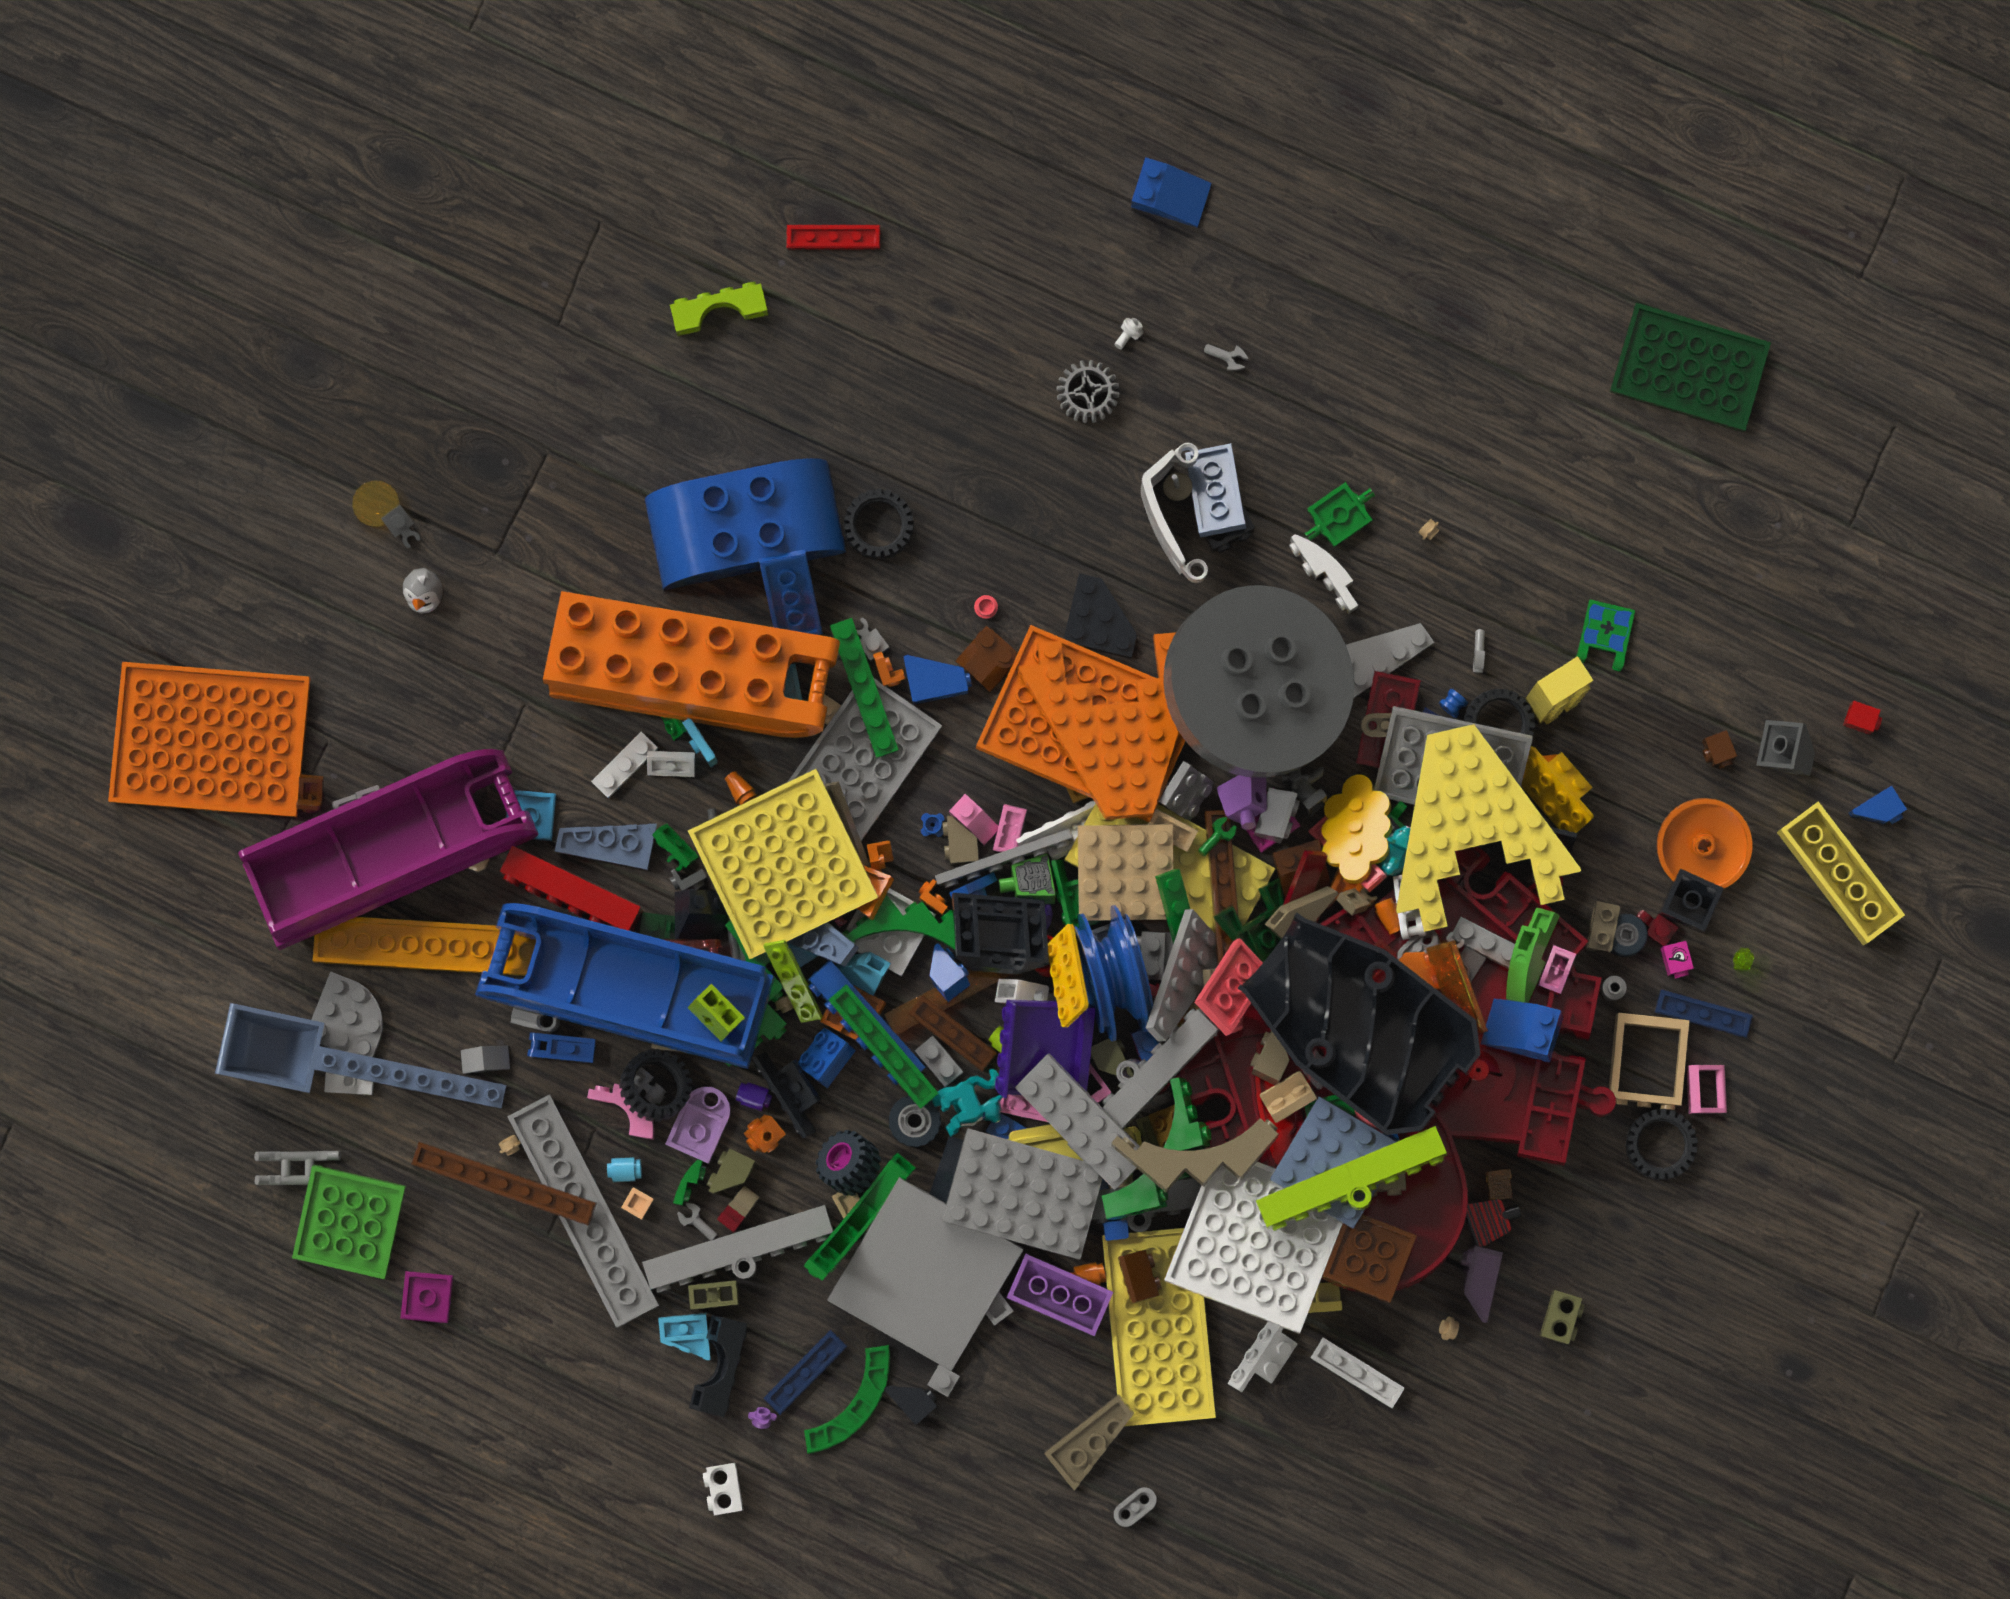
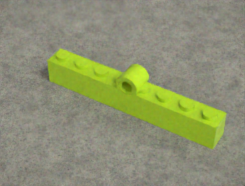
M1436 1126L1260 1198L1256 1200V1203L1267 1229L1273 1228V1231L1286 1227V1222L1295 1219L1298 1222L1308 1218V1213L1314 1210H1318L1319 1213L1332 1208L1331 1203L1338 1200L1341 1203L1348 1201L1349 1205L1355 1210H1364L1371 1204V1191L1377 1189V1184L1384 1181L1386 1185L1399 1180V1175L1406 1172L1408 1176L1422 1170L1421 1166L1428 1163L1431 1166L1437 1165L1444 1161L1443 1157L1447 1156V1152ZM1357 1192H1362L1365 1195V1199L1357 1202L1354 1200V1195Z

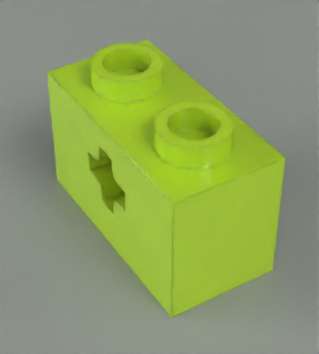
M712 984L688 1007L720 1041L724 1040L745 1018Z

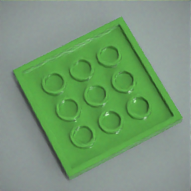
M312 1165L292 1258L386 1279L406 1186Z

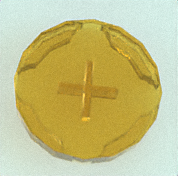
M373 480L364 483L357 489L353 496L352 507L356 517L363 524L369 527H383L386 525L381 518L399 505V498L391 485L383 481Z

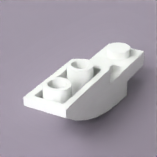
M1293 535L1290 539L1292 543L1289 545L1290 549L1296 557L1300 555L1304 561L1302 567L1309 577L1313 575L1315 580L1324 575L1323 582L1329 591L1333 590L1338 598L1335 600L1341 610L1346 609L1348 614L1356 610L1358 604L1347 589L1348 586L1352 585L1353 580L1346 570L1328 552L1315 543L1298 535Z

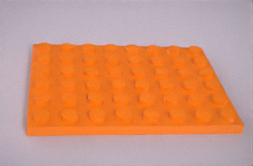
M1030 625L975 749L1092 798L1019 675L1018 667L1039 665L1038 642L1061 641L1066 684L1090 683L1093 705L1138 702L1136 680L1154 679L1155 677ZM1180 732L1174 745L1154 812L1185 743ZM1152 816L1137 818L1150 822Z
M122 662L108 802L297 817L298 809L296 808L299 793V776L302 774L311 678L308 676Z

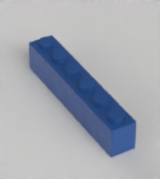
M832 961L826 962L808 979L811 983L808 986L809 989L817 997L821 995L827 1001L824 1004L825 1007L833 1015L837 1013L840 1017L841 1015L830 1004L828 999L847 984L920 1072L925 1068ZM842 1018V1020L840 1021L841 1025L848 1032L853 1031L852 1028L847 1024V1022ZM859 1037L856 1039V1042L864 1050L868 1048ZM875 1055L871 1057L880 1068L883 1066ZM890 1073L887 1074L888 1078L897 1086V1081Z

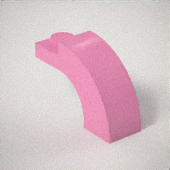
M614 1084L612 1093L609 1092V1088L595 1086V1090L589 1089L588 1099L616 1104L625 1110L630 1121V1136L654 1140V1121H647L645 1116L639 1118L637 1117L638 1112L632 1113L629 1110L631 1106L624 1104L625 1097L621 1098L620 1092L622 1088H619L618 1084Z

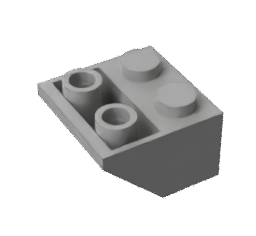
M1269 788L1267 792V809L1260 814L1254 836L1281 844L1283 838L1288 839L1293 823L1289 822L1290 816L1295 817L1300 803L1299 800H1296L1297 793Z

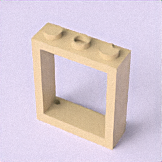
M1626 1013L1616 1014L1609 1089L1616 1097V1104L1628 1105V1101L1637 1102V1107L1651 1108V1104L1661 1105V1109L1675 1110V1106L1679 1107L1682 1105L1689 1020ZM1624 1025L1680 1031L1674 1097L1618 1091Z

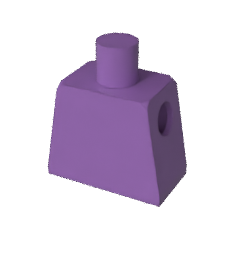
M1238 775L1217 787L1226 816L1240 823L1242 829H1253L1256 826L1254 817L1265 812L1267 809L1266 778Z

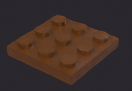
M1362 1214L1354 1229L1345 1224L1342 1225L1322 1277L1390 1304L1417 1235Z

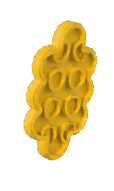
M1354 775L1348 778L1343 784L1342 794L1333 795L1327 800L1324 806L1327 820L1321 829L1322 835L1327 841L1322 850L1328 856L1326 862L1333 867H1339L1345 881L1352 884H1358L1366 880L1371 873L1372 864L1384 861L1390 851L1389 843L1386 840L1392 831V823L1387 817L1391 810L1390 800L1385 793L1374 791L1372 782L1364 775Z

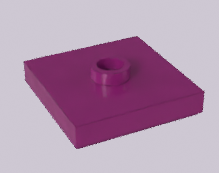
M405 1271L400 1319L449 1323L454 1276Z

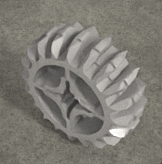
M1093 360L1089 361V367H1085L1084 361H1080L1079 369L1075 364H1072L1071 369L1073 372L1071 373L1065 369L1064 375L1067 378H1059V382L1064 386H1057L1056 390L1062 393L1057 396V400H1065L1060 404V408L1065 409L1069 407L1066 415L1070 416L1074 412V421H1077L1079 416H1083V423H1087V417H1091L1092 423H1096V415H1099L1100 419L1103 420L1105 419L1103 411L1108 414L1112 413V409L1108 405L1117 406V401L1112 398H1118L1120 393L1112 390L1119 388V383H1111L1116 379L1115 374L1107 377L1110 368L1107 367L1101 371L1102 363L1100 362L1096 368L1093 367ZM1088 375L1097 376L1105 385L1092 383ZM1081 376L1082 385L1074 389V391L1068 392L1074 379ZM1085 382H1087V387H1089L1090 391H1095L1091 392L1090 401L1087 394L1081 392L1085 390ZM1102 392H1108L1105 401L1095 408V397L1102 395ZM1071 399L1083 400L1088 409L1078 407Z

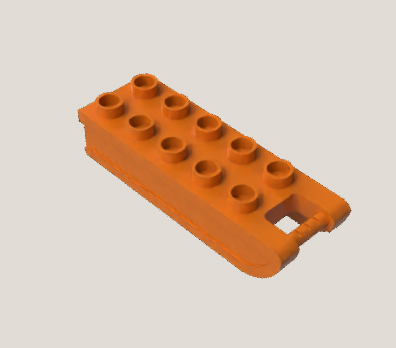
M561 591L543 683L548 684L549 696L555 699L684 721L689 718L695 723L777 737H808L816 735L824 729L828 708L823 705L829 668H833L836 665L840 641L827 636ZM793 662L815 665L808 701L791 699L784 696L789 666Z

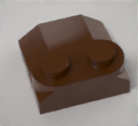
M986 626L977 634L976 638L955 662L977 679L988 692H991L1010 671L1018 653L998 634Z

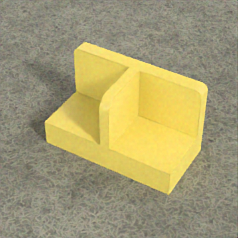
M1319 1283L1308 1313L1341 1311L1342 1301H1340L1339 1287L1331 1283Z

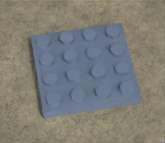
M1318 1097L1271 1176L1270 1181L1282 1188H1287L1396 1143V1141ZM1376 1190L1371 1191L1372 1197L1374 1196ZM1357 1192L1354 1195V1200L1357 1202L1365 1199V1195L1362 1192ZM1338 1200L1331 1203L1332 1208L1323 1212L1354 1229L1365 1209L1355 1210L1349 1205L1348 1201L1341 1203Z

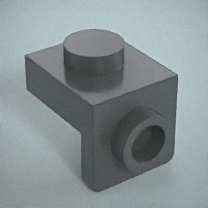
M673 869L671 870L673 876L669 878L676 890L681 889L682 891L689 889L699 890L705 886L704 882L708 880L702 869L683 880L680 879L676 870Z

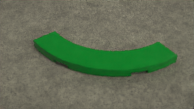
M889 1345L865 1348V1372L856 1396L848 1407L831 1421L821 1426L804 1430L807 1454L819 1452L843 1442L859 1430L871 1417L882 1398L887 1384L890 1365Z

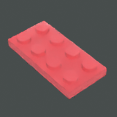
M1240 938L1233 941L1194 1002L1226 1036L1234 1031L1251 1004L1247 996L1238 989L1239 985L1245 983L1263 964Z

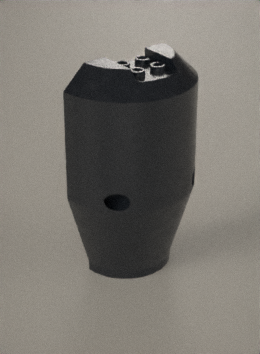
M1299 913L1294 915V919L1287 932L1264 963L1245 983L1240 984L1238 987L1250 1000L1294 1063L1386 1135L1417 1132L1426 1128L1437 1116L1432 1106L1437 1107L1445 1097L1443 1093L1448 1086L1452 1088L1459 1080V1072L1468 1076L1481 1055L1477 1022L1472 1016L1386 950L1308 920ZM1379 970L1386 973V978L1381 983L1373 980L1374 974ZM1319 1047L1326 1048V1056L1322 1059H1316L1313 1055V1052Z

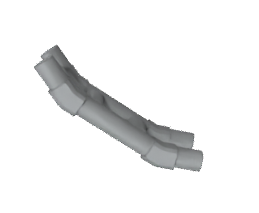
M255 1152L254 1158L256 1161H281V1175H257L255 1177V1184L308 1185L314 1161L341 1160V1152ZM290 1161H305V1175H291Z

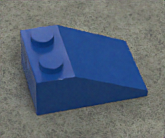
M1145 157L1131 207L1198 228L1212 183L1169 164Z
M1494 998L1481 1044L1550 1062L1563 1021L1561 1010L1538 1004Z

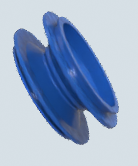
M1116 905L1110 908L1111 922L1107 937H1103L1101 942H1098L1093 936L1087 918L1083 913L1078 915L1079 929L1077 926H1074L1088 1002L1095 1007L1094 1020L1099 1032L1104 1033L1105 1028L1112 1042L1116 1041L1117 1038L1114 1019L1116 1007L1126 1009L1137 1019L1143 1033L1149 1032L1146 1029V1025L1153 1007L1148 976L1133 925L1126 913L1121 916Z

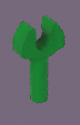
M1227 817L1219 818L1213 823L1214 834L1198 850L1202 856L1205 857L1220 840L1230 841L1235 835V825L1228 832H1224L1221 828Z

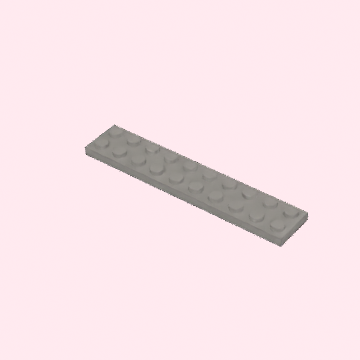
M549 1094L507 1116L542 1184L597 1203L589 1226L559 1216L616 1328L658 1307L659 1304L551 1095Z

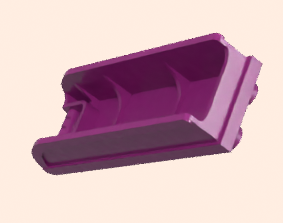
M482 749L454 756L239 851V857L243 862L246 874L279 951L511 849L512 846L516 847L537 837L539 833L530 812L522 811L508 776L512 773L504 751ZM495 783L509 817L494 824L485 825L473 795L475 791Z

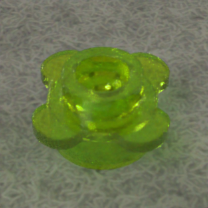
M1740 948L1735 953L1733 958L1735 970L1739 968L1741 971H1747L1751 967L1754 954L1750 952L1749 948Z

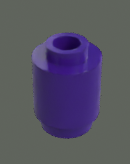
M750 1082L747 1084L741 1083L736 1101L741 1102V1105L763 1111L764 1107L769 1108L773 1095L769 1094L770 1089Z

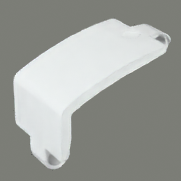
M1184 443L1175 451L1173 449L1144 473L1141 484V497L1154 533L1170 562L1178 573H1183L1189 581L1201 583L1207 576L1208 567L1203 560L1194 559L1187 565L1184 564L1186 562L1162 515L1153 491V487L1174 466L1173 462H1177L1185 468L1192 467L1197 462L1198 449L1191 443ZM1189 450L1194 454V457L1187 461L1181 457V453ZM1194 566H1200L1204 573L1196 577L1191 574L1190 569Z

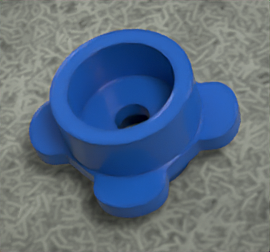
M924 813L921 817L923 821L921 834L923 836H928L929 834L936 835L937 837L942 836L944 816L940 813L937 815Z

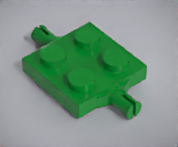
M1346 482L1307 508L1308 513L1314 520L1315 527L1304 533L1306 538L1311 541L1322 534L1335 548L1372 522V518L1367 513L1364 503L1375 497V494L1369 488L1358 496L1352 492Z

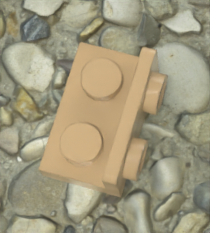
M1301 1071L1294 1073L1260 1094V1098L1275 1123L1317 1099Z

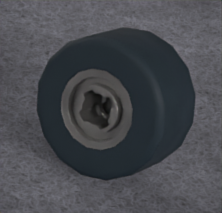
M1621 914L1618 916L1612 954L1628 958L1636 955L1644 948L1647 942L1648 931L1639 917L1632 914Z

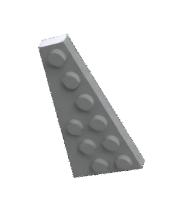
M1421 623L1346 644L1354 673L1353 699L1371 687L1374 671L1390 674L1434 644V641Z
M1193 909L1184 911L1146 1025V1029L1158 1042L1168 1039L1197 997V994L1204 987L1203 970L1216 969L1218 966L1215 933Z

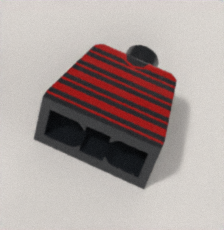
M1501 1199L1467 1204L1465 1219L1475 1248L1479 1249L1512 1231L1509 1221L1520 1218L1521 1213L1517 1204L1504 1208Z

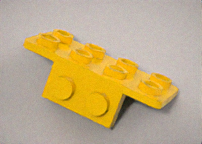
M1531 746L1521 784L1522 788L1558 829L1577 833L1594 817L1592 812L1580 800L1593 787L1562 752L1548 763L1539 751Z
M1067 924L1048 943L1050 974L1053 978L1054 996L1058 1005V1017L1061 1026L1066 1028L1089 1005L1073 924Z

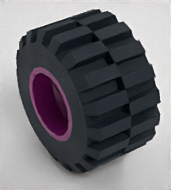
M845 1130L844 1133L842 1131L837 1132L836 1136L831 1135L829 1141L823 1143L822 1150H819L817 1154L819 1158L816 1159V1165L818 1166L816 1172L819 1174L820 1180L845 1196L848 1194L854 1196L857 1192L862 1193L865 1187L869 1188L872 1185L871 1181L876 1179V1173L880 1170V1165H878L881 1162V1157L878 1155L880 1153L873 1143L855 1131Z

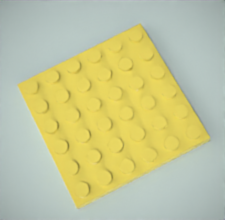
M817 769L688 830L749 959L766 952L763 947L765 943L786 940L787 942L878 898L876 890Z

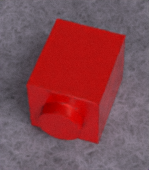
M1853 701L1850 703L1843 726L1870 735L1874 730L1878 731L1882 717L1879 714L1881 710Z

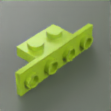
M786 940L765 943L763 947L800 1022L822 1019L821 1011Z

